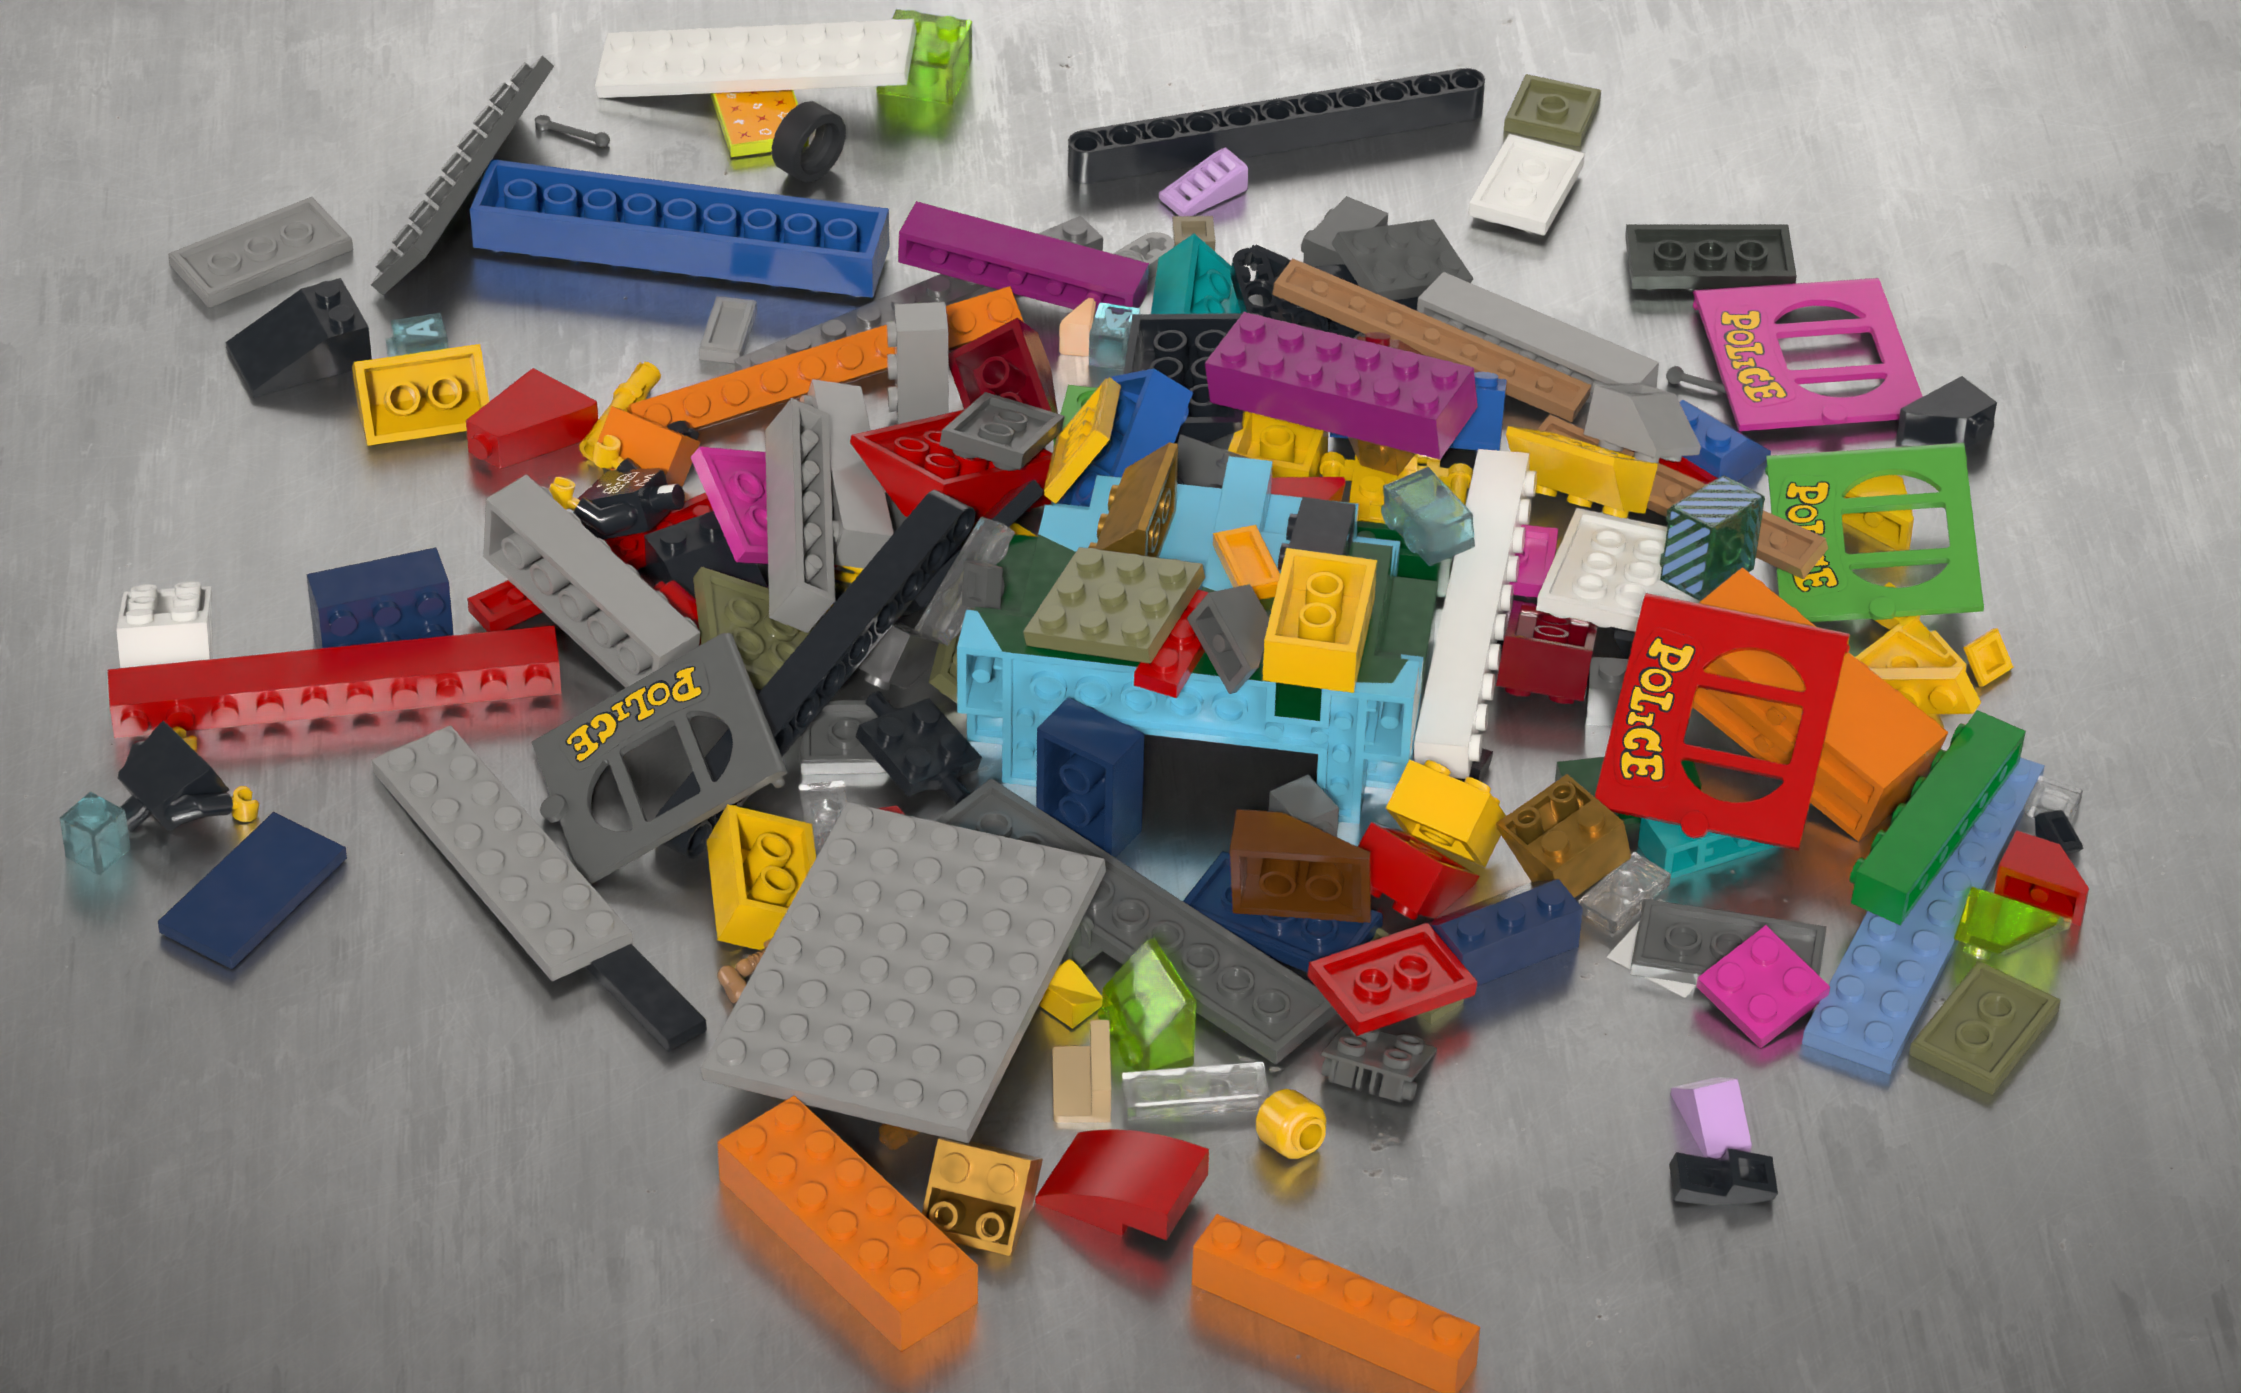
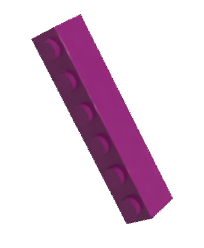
M915 202L899 231V263L995 289L1010 286L1013 294L1073 310L1087 298H1094V301H1096V316L1106 318L1104 309H1111L1112 314L1123 315L1124 312H1132L1123 322L1131 325L1133 314L1138 313L1147 295L1149 263L922 202Z

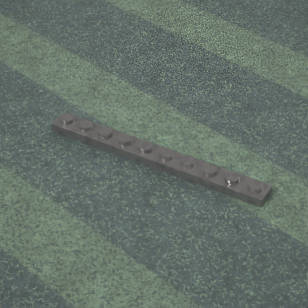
M1081 216L1038 233L1097 250H1103V236ZM939 274L734 359L735 371L886 325L887 322H895L894 304L945 302L947 306L999 289Z

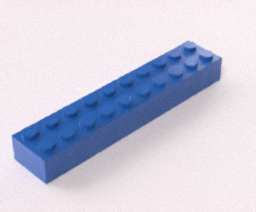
M494 159L490 161L470 208L473 248L767 284L776 287L807 289L815 292L839 293L855 297L873 298L890 247L889 208Z

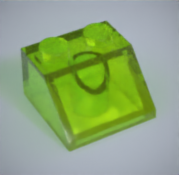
M1155 938L1147 940L1103 987L1102 1008L1098 1010V1019L1109 1020L1110 1035L1113 1036L1118 1044L1123 1063L1126 1067H1133L1142 1083L1194 1065L1196 1000Z

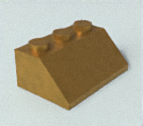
M1169 442L1125 468L1120 484L1112 485L1108 499L1109 513H1102L1097 528L1098 542H1091L1088 548L1159 558L1176 512L1178 444Z

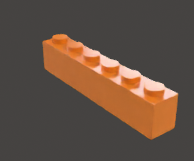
M1219 1214L1215 1215L1193 1246L1192 1285L1437 1392L1459 1393L1477 1366L1480 1326Z

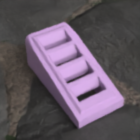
M1223 148L1210 155L1159 193V199L1179 216L1195 215L1246 191L1248 187V167L1230 150ZM1188 195L1191 199L1188 201L1183 196Z

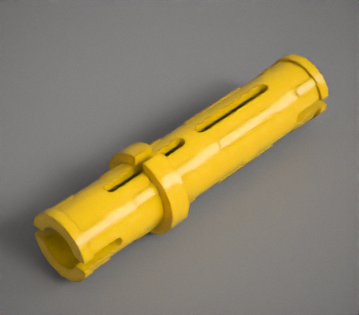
M640 362L627 382L619 384L613 392L614 399L579 445V449L584 457L594 462L593 451L595 442L599 439L611 406L627 411L626 408L630 404L646 400L649 392L661 379L660 371L656 366L649 362H644L643 364Z

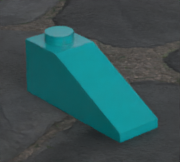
M1641 818L1638 841L1639 848L1662 881L1778 847L1707 832L1703 838H1690L1683 834L1681 826Z

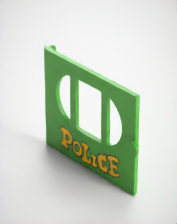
M1964 443L1766 456L1767 467L1765 468V473L1768 476L1771 514L1826 538L1828 550L1804 579L1776 567L1779 597L1790 606L1796 608L1810 622L1857 619L1884 620L1904 616L1984 611ZM1885 475H1904L1917 478L1939 491L1934 493L1844 498L1858 484L1868 479ZM1926 508H1944L1946 511L1949 537L1948 548L1847 554L1845 552L1842 524L1843 514ZM1948 564L1937 576L1924 583L1898 588L1870 583L1852 571V569Z

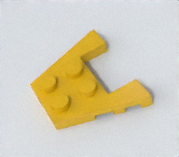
M1890 582L1884 585L1885 587L1896 588L1895 585H1893ZM1920 616L1874 620L1890 631L1855 657L1866 664L1868 668L1964 667L1966 671L1967 665L1936 630L1930 632L1922 624Z

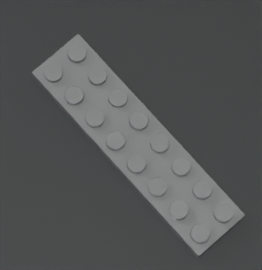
M451 725L371 759L373 773L552 982L586 967L592 961L624 946L633 945L632 931Z

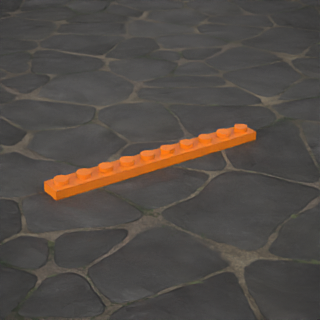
M1010 286L946 306L948 351L960 348L1015 318L1023 321ZM886 324L630 404L626 409L665 427L673 422L683 420L687 421L691 428L699 430L788 402L791 398H801L802 395L808 394L812 379L845 384L887 371V354H895V347H888Z

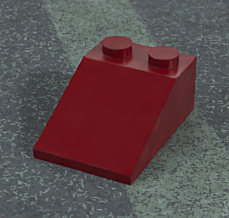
M1015 318L948 353V365L964 409H967L981 395L987 392L1058 414L1052 371L1039 334L1019 318Z
M1514 600L1504 637L1496 686L1505 687L1507 693L1516 696H1530L1531 692L1549 695L1548 698L1551 701L1560 704H1573L1575 700L1584 702L1598 626L1592 622L1574 618H1557L1550 613L1537 611V604Z

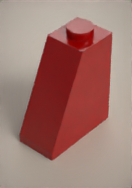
M532 368L466 420L468 452L480 460L503 469L580 443L598 421L597 401Z

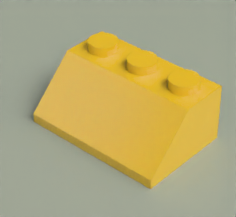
M480 344L358 361L352 365L358 409L367 446L467 432L466 420L490 402Z
M1514 426L1507 427L1506 437L1510 452L1529 453L1530 471H1537L1536 493L1556 497L1557 491L1568 494L1566 501L1569 503L1591 508L1592 503L1596 502L1604 505L1603 513L1627 519L1628 512L1645 514L1658 467L1657 463L1638 460L1634 456L1608 450L1553 432Z
M727 804L707 839L717 940L762 950L765 949L764 942L774 936L816 860L813 828L811 823Z

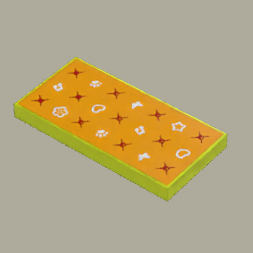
M793 90L710 93L731 157L772 152V142L778 126L790 110L798 105ZM808 137V139H807V141H806L804 147L809 146V137Z

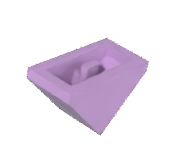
M1714 1077L1671 1088V1096L1705 1158L1721 1159L1728 1148L1745 1152L1751 1151L1752 1143L1738 1079Z

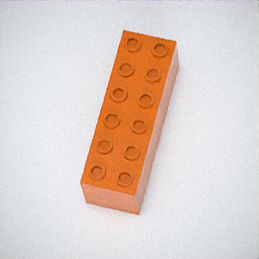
M1743 567L1699 602V604L1816 627L1801 615L1796 608L1786 603ZM1745 650L1733 652L1715 660L1704 670V672L1799 692L1806 690L1801 678L1788 663L1777 656L1762 651ZM1848 652L1845 654L1810 803L1860 842L1891 815L1900 803H1904L1910 798L1913 787L1920 776L1927 778L1934 758L1941 750L1949 732L1941 727L1936 720L1926 715L1906 699L1901 692L1891 687L1871 671L1866 664ZM1705 688L1697 689L1693 708L1756 759L1785 765L1790 764L1803 709Z

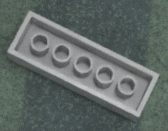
M527 474L486 498L483 557L625 688L699 647L700 631L690 618L683 617L669 604L667 598L660 591H655L640 578L633 566L625 564L620 560L603 539L596 538L582 525L580 519L574 513L565 510L554 500L547 488L539 486Z

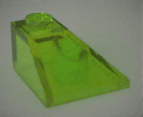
M1971 886L1954 939L1966 943L1963 952L1990 961L1992 952L2000 955L2012 953L2069 929L2073 919Z

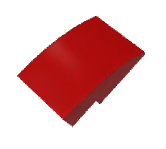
M1104 1129L1078 1132L1035 1196V1203L1123 1236L1130 1226L1167 1240L1208 1176L1209 1149L1184 1140L1142 1131Z

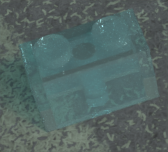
M1429 467L1383 486L1385 505H1382L1381 513L1386 525L1392 530L1395 529L1404 538L1409 550L1412 553H1418L1429 566L1475 547L1473 513Z

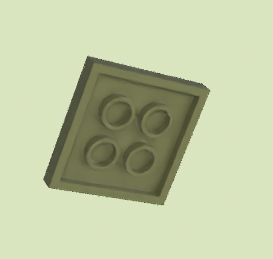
M1079 547L1024 629L1026 646L1151 664L1204 581L1203 565L1177 559H1164Z
M701 567L693 578L701 645L720 634L731 633L755 689H763L819 622L818 620L811 630L806 633L769 618V588Z

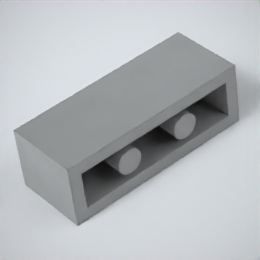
M945 302L894 304L895 322H887L888 347H895V354H887L888 380H895V386L888 387L889 412H897L898 424L949 413L948 323Z

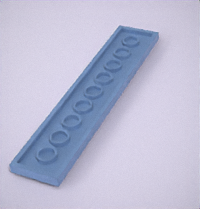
M2020 758L2017 767L1901 926L1867 911L1829 983V995L1818 1003L1804 1030L1803 1045L1891 1075L2043 778L2045 765Z

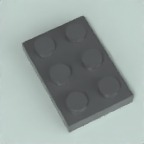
M1434 219L1342 231L1336 234L1331 243L1360 287L1390 300L1419 297L1443 272L1469 283L1474 279Z
M985 392L942 430L940 446L953 449L955 455L963 458L979 457L992 461L993 465L999 469L1009 471L1021 470L1062 431L1065 416Z

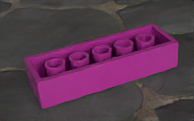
M1243 312L1205 362L1211 403L1439 460L1478 407L1474 367Z

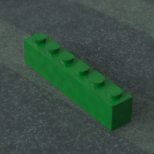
M1979 710L1974 713L1966 725L1960 723L1954 731L1950 747L1947 751L1941 749L1935 756L1927 778L1924 776L1918 778L1913 787L1909 802L1898 805L1892 816L1889 829L1887 831L1880 830L1874 838L1868 857L1866 859L1860 857L1855 863L1849 878V882L1854 884L1851 904L1901 926L2019 764L2026 731Z

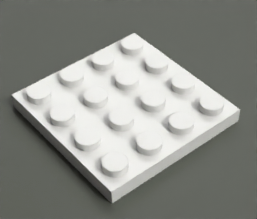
M1576 508L1539 592L1536 610L1550 613L1557 618H1574L1592 622L1599 627H1615L1635 632L1645 593L1699 603L1703 600L1696 597V593L1687 592L1681 589L1679 584H1671L1664 579L1671 576V579L1678 576L1677 571L1684 568L1685 572L1691 569L1690 563L1698 560V565L1705 562V554L1663 575L1664 565L1708 543L1707 553L1711 551L1717 587H1719L1723 583L1718 554L1727 558L1730 577L1736 573L1734 562L1740 564L1743 554L1740 550L1734 548L1739 557L1737 558L1730 554L1725 543L1719 541L1722 547L1720 549L1715 546L1716 539L1705 536L1665 557L1666 547L1694 532L1683 530L1668 538L1670 527ZM1706 567L1700 573L1701 581L1703 580L1704 598L1710 594ZM1693 577L1686 580L1688 587L1694 585Z

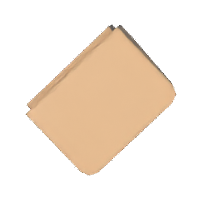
M1087 298L1061 321L1059 326L1060 354L1086 357L1092 354L1096 331V301H1094V298Z

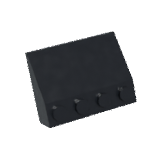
M1243 313L1133 314L1123 374L1156 369L1193 392L1188 405V416L1180 426L1175 444H1178L1180 434L1209 443L1243 429L1245 411L1210 402L1205 368L1207 359Z

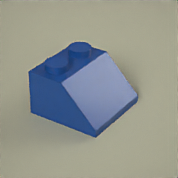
M1685 400L1679 402L1701 445L1699 455L1683 457L1718 479L1725 478L1729 480L1725 481L1728 485H1732L1731 482L1734 484L1765 462L1766 456L1771 455L1769 449Z

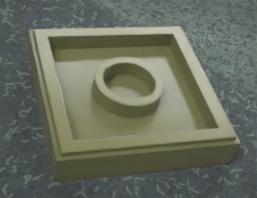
M1525 74L1505 117L1504 131L1580 147L1600 103L1601 90Z

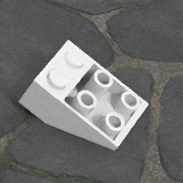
M189 581L176 584L175 589L157 590V586L146 584L132 587L130 589L131 592H123L116 628L120 668L213 659L211 586L201 587V583Z

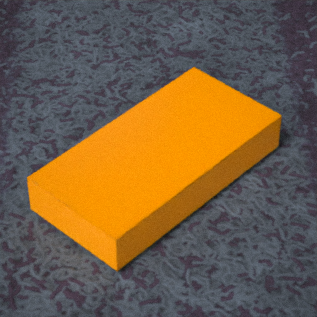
M1251 525L1213 533V547L1233 588L1250 584L1259 600L1275 597L1280 573L1257 526Z

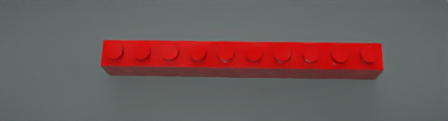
M555 626L108 669L109 707L114 738L150 735L162 721L171 728L180 727L185 731L562 694Z

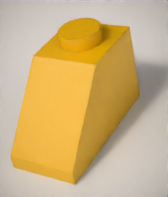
M1885 475L1874 477L1858 484L1844 498L1907 494L1902 477L1898 475ZM1912 509L1842 515V522L1897 551L1910 550L1914 523Z

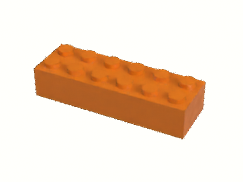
M790 1097L718 1141L719 1180L900 1352H903L978 1304V1265L797 1097Z

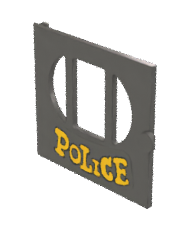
M723 633L531 742L551 795L541 804L540 813L550 822L560 820L576 868L590 884L595 883L724 810L727 804L732 805L770 783L776 788L782 787L785 784L783 776L788 773L731 633ZM707 716L716 718L724 722L731 731L733 739L731 758L724 773L717 782H714L692 727V717ZM676 726L699 784L700 793L648 822L625 763L624 755L671 727ZM608 765L611 766L633 825L630 831L609 830L599 825L594 819L591 808L593 790L598 778Z

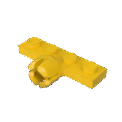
M1964 667L1869 668L1891 687L1901 692L1906 699L1926 715L1936 720L1943 728L1944 724L1939 714H1973L1981 704Z

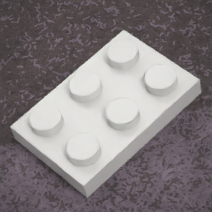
M1509 134L1469 202L1468 215L1545 236L1584 167L1585 153Z

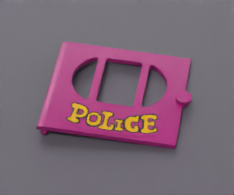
M1879 278L1693 291V308L1700 312L1739 431L1899 420L1901 408L1923 397ZM1808 306L1839 308L1860 317L1858 319L1776 324L1777 320L1786 313ZM1869 332L1873 336L1882 364L1789 370L1778 339ZM1885 379L1873 391L1854 397L1824 396L1798 385Z

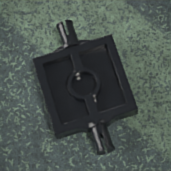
M880 691L869 695L866 705L872 709L878 718L860 724L855 737L908 797L925 790L940 789L944 790L954 804L957 805L971 794L960 783L958 778L977 770L982 756L930 698L897 709L886 700Z

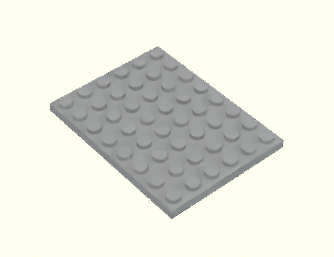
M847 802L701 1066L703 1080L784 1100L795 1096L805 1105L969 1143L1106 873L1105 859Z

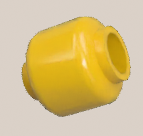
M1282 1089L1271 1094L1260 1106L1256 1116V1132L1262 1142L1284 1157L1300 1159L1316 1151L1323 1143L1326 1135V1116L1319 1105L1293 1089Z

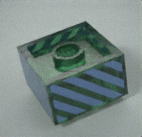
M1723 475L1668 508L1665 548L1660 558V566L1662 567L1660 580L1701 601L1742 567L1748 572L1754 570L1765 496Z

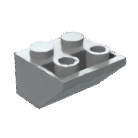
M1643 383L1602 384L1594 386L1584 435L1599 439L1598 446L1613 451H1623L1626 448L1635 451L1634 458L1652 463H1659L1660 458L1670 461H1681L1682 456L1699 455L1701 445L1674 393Z

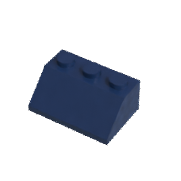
M1559 879L1527 883L1428 921V924L1478 981V987L1579 947L1583 908Z

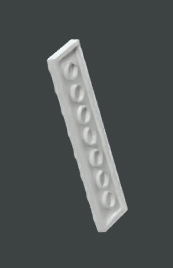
M890 19L881 21L607 33L595 89L598 98L907 85L917 30L914 19Z

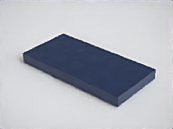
M272 812L157 921L159 933L233 969L347 859L346 847L284 816Z
M1225 851L1220 853L1183 900V902L1270 958L1307 973L1309 962L1368 943L1375 936L1377 929L1383 926V914L1372 910L1371 923L1233 913L1230 853Z

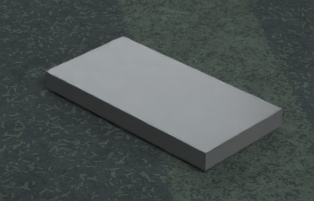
M309 197L168 254L169 265L204 304L211 308L353 250V241L313 197Z

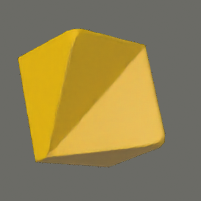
M1068 959L1057 968L1039 1006L1073 1029L1105 1004V999L1079 966L1071 959Z

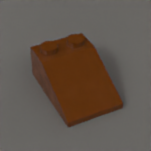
M1237 809L1230 844L1233 913L1371 923L1370 852L1283 812Z

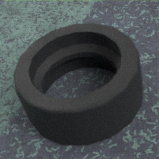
M814 101L803 102L791 109L782 119L774 135L772 159L775 165L805 183L816 181L827 174L838 160L845 143L846 126L842 118ZM816 129L815 136L810 146L802 154L803 147L808 137Z

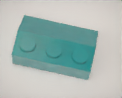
M1195 233L1158 258L1151 314L1241 313L1230 276L1231 265Z

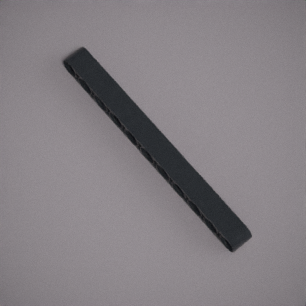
M1460 68L1074 132L1068 138V176L1077 183L1091 184L1194 167L1223 148H1227L1239 159L1472 121L1479 118L1483 112L1485 77L1476 69Z
M938 490L930 491L757 694L782 757L965 540L975 521V510L973 507ZM730 729L724 733L705 756L714 782H717L724 773L731 758L733 739ZM694 771L664 804L655 818L700 793V787ZM750 795L732 805L741 807ZM724 810L665 842L663 845L690 859L698 857L707 848V839Z

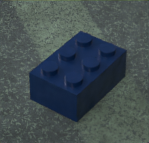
M437 547L306 574L313 638L317 649L454 635L449 580Z
M1068 697L1037 728L1036 807L1116 858L1142 831L1144 733Z

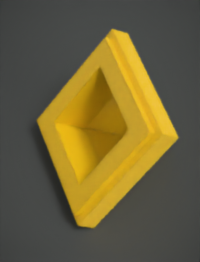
M1998 628L1991 629L1963 647L1979 687L1987 685L2014 668Z

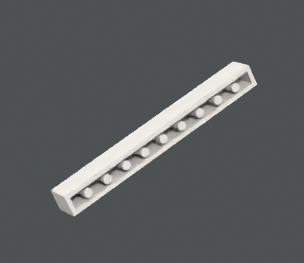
M1478 449L1414 739V761L1422 765L1425 764L1426 760L1436 762L1451 771L1449 776L1453 778L1466 779V777H1469L1472 761L1480 762L1482 735H1479L1478 732L1479 730L1486 731L1488 725L1489 706L1484 703L1485 700L1492 701L1494 696L1495 674H1491V670H1499L1501 644H1497V641H1504L1507 629V614H1503V612L1511 611L1513 603V585H1509V583L1517 582L1519 574V556H1515V554L1523 553L1525 545V527H1521V525H1529L1531 499H1527V497H1534L1536 493L1537 471H1530L1529 453Z

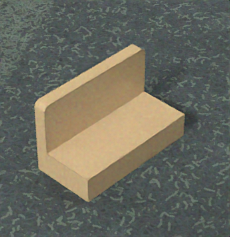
M1090 1020V1046H1055L1052 1048L1054 1122H1111L1109 1020Z

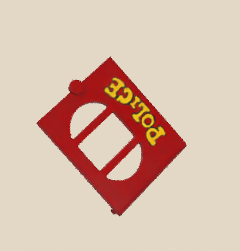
M1645 593L1595 798L1612 812L1681 826L1683 834L1690 838H1703L1707 832L1799 851L1845 654L1850 650V634ZM1745 650L1762 651L1777 656L1788 663L1799 675L1806 690L1799 692L1704 672V670L1715 660L1733 652ZM1705 688L1803 709L1790 764L1785 765L1685 744L1684 740L1697 689ZM1684 760L1780 779L1783 783L1772 793L1760 799L1749 802H1726L1713 798L1698 789L1686 775L1681 762Z

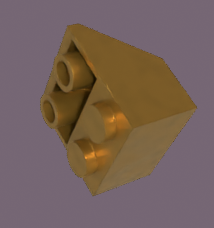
M1568 774L1496 823L1498 831L1531 882L1559 879L1574 898L1632 858L1624 821Z
M938 1138L922 1214L953 1243L1012 1256L1033 1207L1043 1158L971 1141L965 1143L948 1138Z

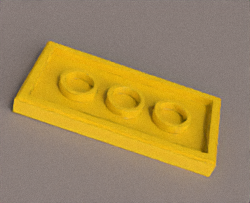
M1110 377L1101 383L1056 437L1044 487V495L1055 504L1110 440L1121 385Z

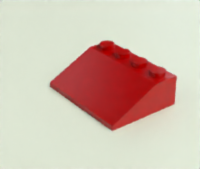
M964 410L852 434L850 444L904 516L908 517L930 491L938 490L973 507L975 510L974 523L978 522L1009 491L1033 479L1044 490L1053 453L1043 448L1021 470L1013 471L999 469L993 465L992 461L979 457L963 458L953 453V449L940 446L942 430ZM1043 491V495L1025 512H1030L1032 508L1051 504V500L1044 495Z

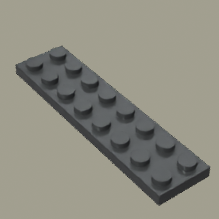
M543 55L531 66L525 62L511 77L510 81L512 84L510 86L503 82L489 98V101L493 103L492 107L486 106L473 122L477 129L474 130L472 128L457 145L462 150L460 154L458 152L454 153L442 167L441 171L446 175L444 177L439 176L426 190L425 195L429 197V200L421 201L408 217L413 222L412 225L406 224L392 240V243L397 246L395 250L390 248L375 266L380 272L371 283V286L380 294L384 295L417 266L437 242L553 69L554 65Z

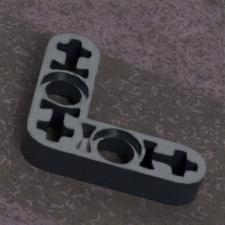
M1244 248L1235 253L1230 276L1241 313H1257V315L1297 325L1304 322L1312 323L1321 331L1357 339L1358 336L1364 337V333L1303 307L1283 309L1281 299L1273 295L1275 279L1267 256L1255 248ZM1247 266H1250L1252 271H1256L1255 279L1250 281L1251 274ZM1253 295H1262L1270 303L1264 306H1257L1250 302L1248 298Z

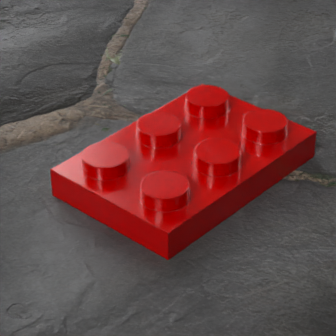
M1428 922L1309 962L1307 974L1309 979L1356 1036L1474 996L1478 983Z

